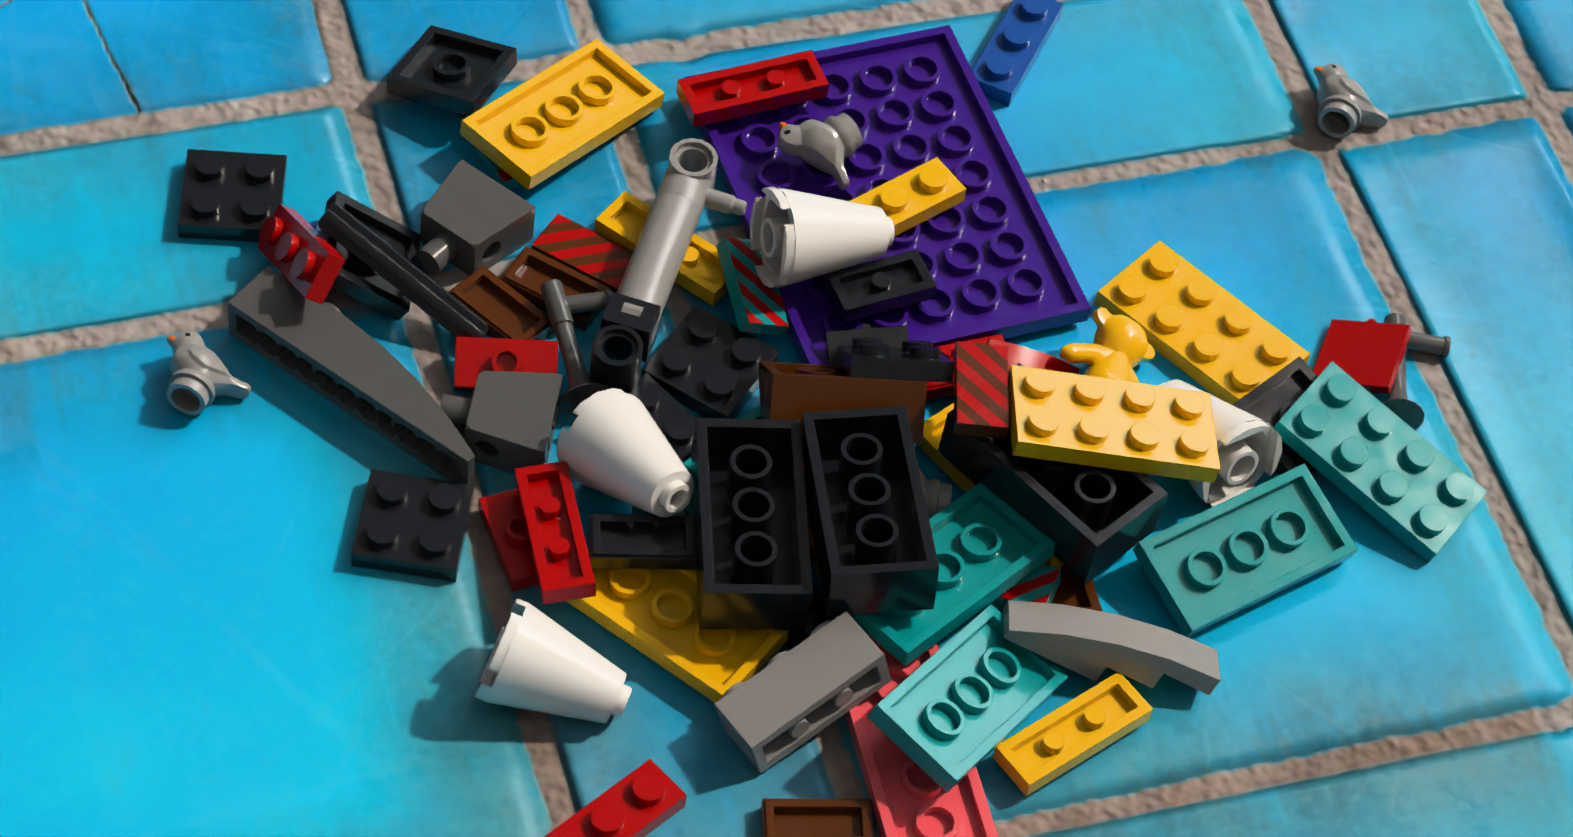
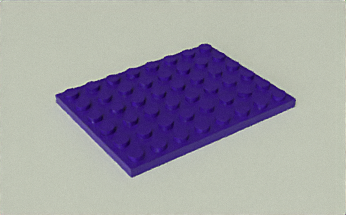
M950 25L814 51L813 53L829 82L827 97L699 126L705 142H708L717 152V169L728 194L747 202L745 214L742 216L738 215L749 240L753 203L756 197H765L766 194L761 191L764 187H779L850 201L938 157L967 188L963 202L895 236L893 244L888 246L884 256L866 261L870 262L917 249L937 285L934 299L843 323L824 287L826 274L779 288L790 326L788 332L802 363L829 365L824 333L828 331L860 329L864 324H869L871 328L907 326L909 340L933 342V347L956 343V341L962 342L1002 334L1003 338L1007 339L1087 321L1089 318L1091 307ZM841 113L849 115L857 124L863 138L862 146L855 150L854 155L844 158V168L850 185L841 190L832 175L812 167L797 156H789L782 153L777 145L780 122L799 125L810 119L824 122L829 116L836 117Z

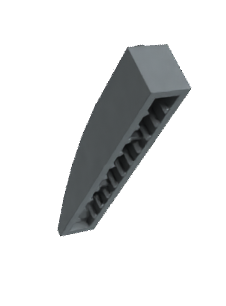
M269 266L228 301L230 335L447 480L474 485L475 455L446 413L419 381L381 344L344 316L334 304L323 302L321 305L305 298L285 276Z

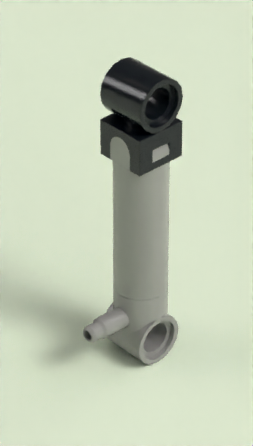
M695 138L683 139L674 144L670 150L667 170L617 292L611 293L601 318L600 330L593 338L589 377L594 383L606 385L609 389H621L625 393H629L639 383L641 362L647 363L657 338L660 317L704 207L740 216L746 212L747 202L745 200L714 190L718 155L708 142Z

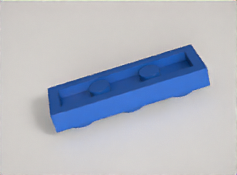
M1013 0L972 70L986 98L1006 106L1011 104L1061 17L1063 3L1055 0Z

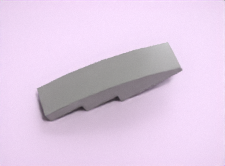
M1008 600L1003 607L1005 639L1095 682L1106 667L1152 689L1163 674L1207 695H1210L1221 681L1217 649L1169 629L1118 614L1064 604Z

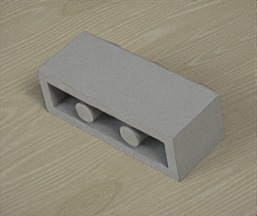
M845 611L834 620H828L818 625L812 631L810 637L790 651H783L774 656L766 668L746 682H739L731 686L725 692L722 699L714 704L724 731L761 774L891 681L884 653L848 612Z

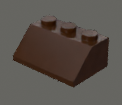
M759 361L758 378L761 419L802 420L803 412L906 406L913 443H923L927 381L849 377L837 365Z

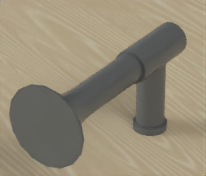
M549 280L544 282L540 289L552 330L556 334L569 382L568 391L561 396L558 403L559 408L564 413L576 415L573 411L581 402L596 392L609 388L606 385L594 383L589 377L573 328L574 321L571 314L605 310L612 291L604 289L601 292L566 296L560 280Z
M1391 313L1385 316L1384 323L1406 325V319L1402 314ZM1412 332L1391 392L1387 394V400L1382 402L1414 430H1417L1424 422V412L1422 407L1416 402L1408 400L1405 362L1407 350L1440 355L1442 358H1447L1451 346L1450 336L1440 337Z

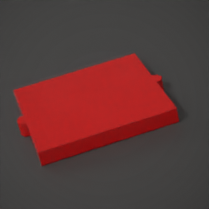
M1332 319L1313 372L1319 376L1333 361L1367 391L1390 394L1412 333L1411 325L1378 323L1375 319H1368L1366 322Z

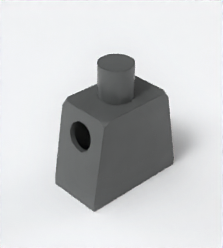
M461 160L456 164L421 212L420 235L423 247L417 252L418 262L424 270L433 275L439 274L449 263L468 275H471L482 265L489 269L533 239L535 206L464 160Z
M483 371L478 374L472 399L443 394L440 407L456 428L465 429V442L474 453L475 462L515 474L516 468L547 464L560 409L558 402L561 398L563 374Z

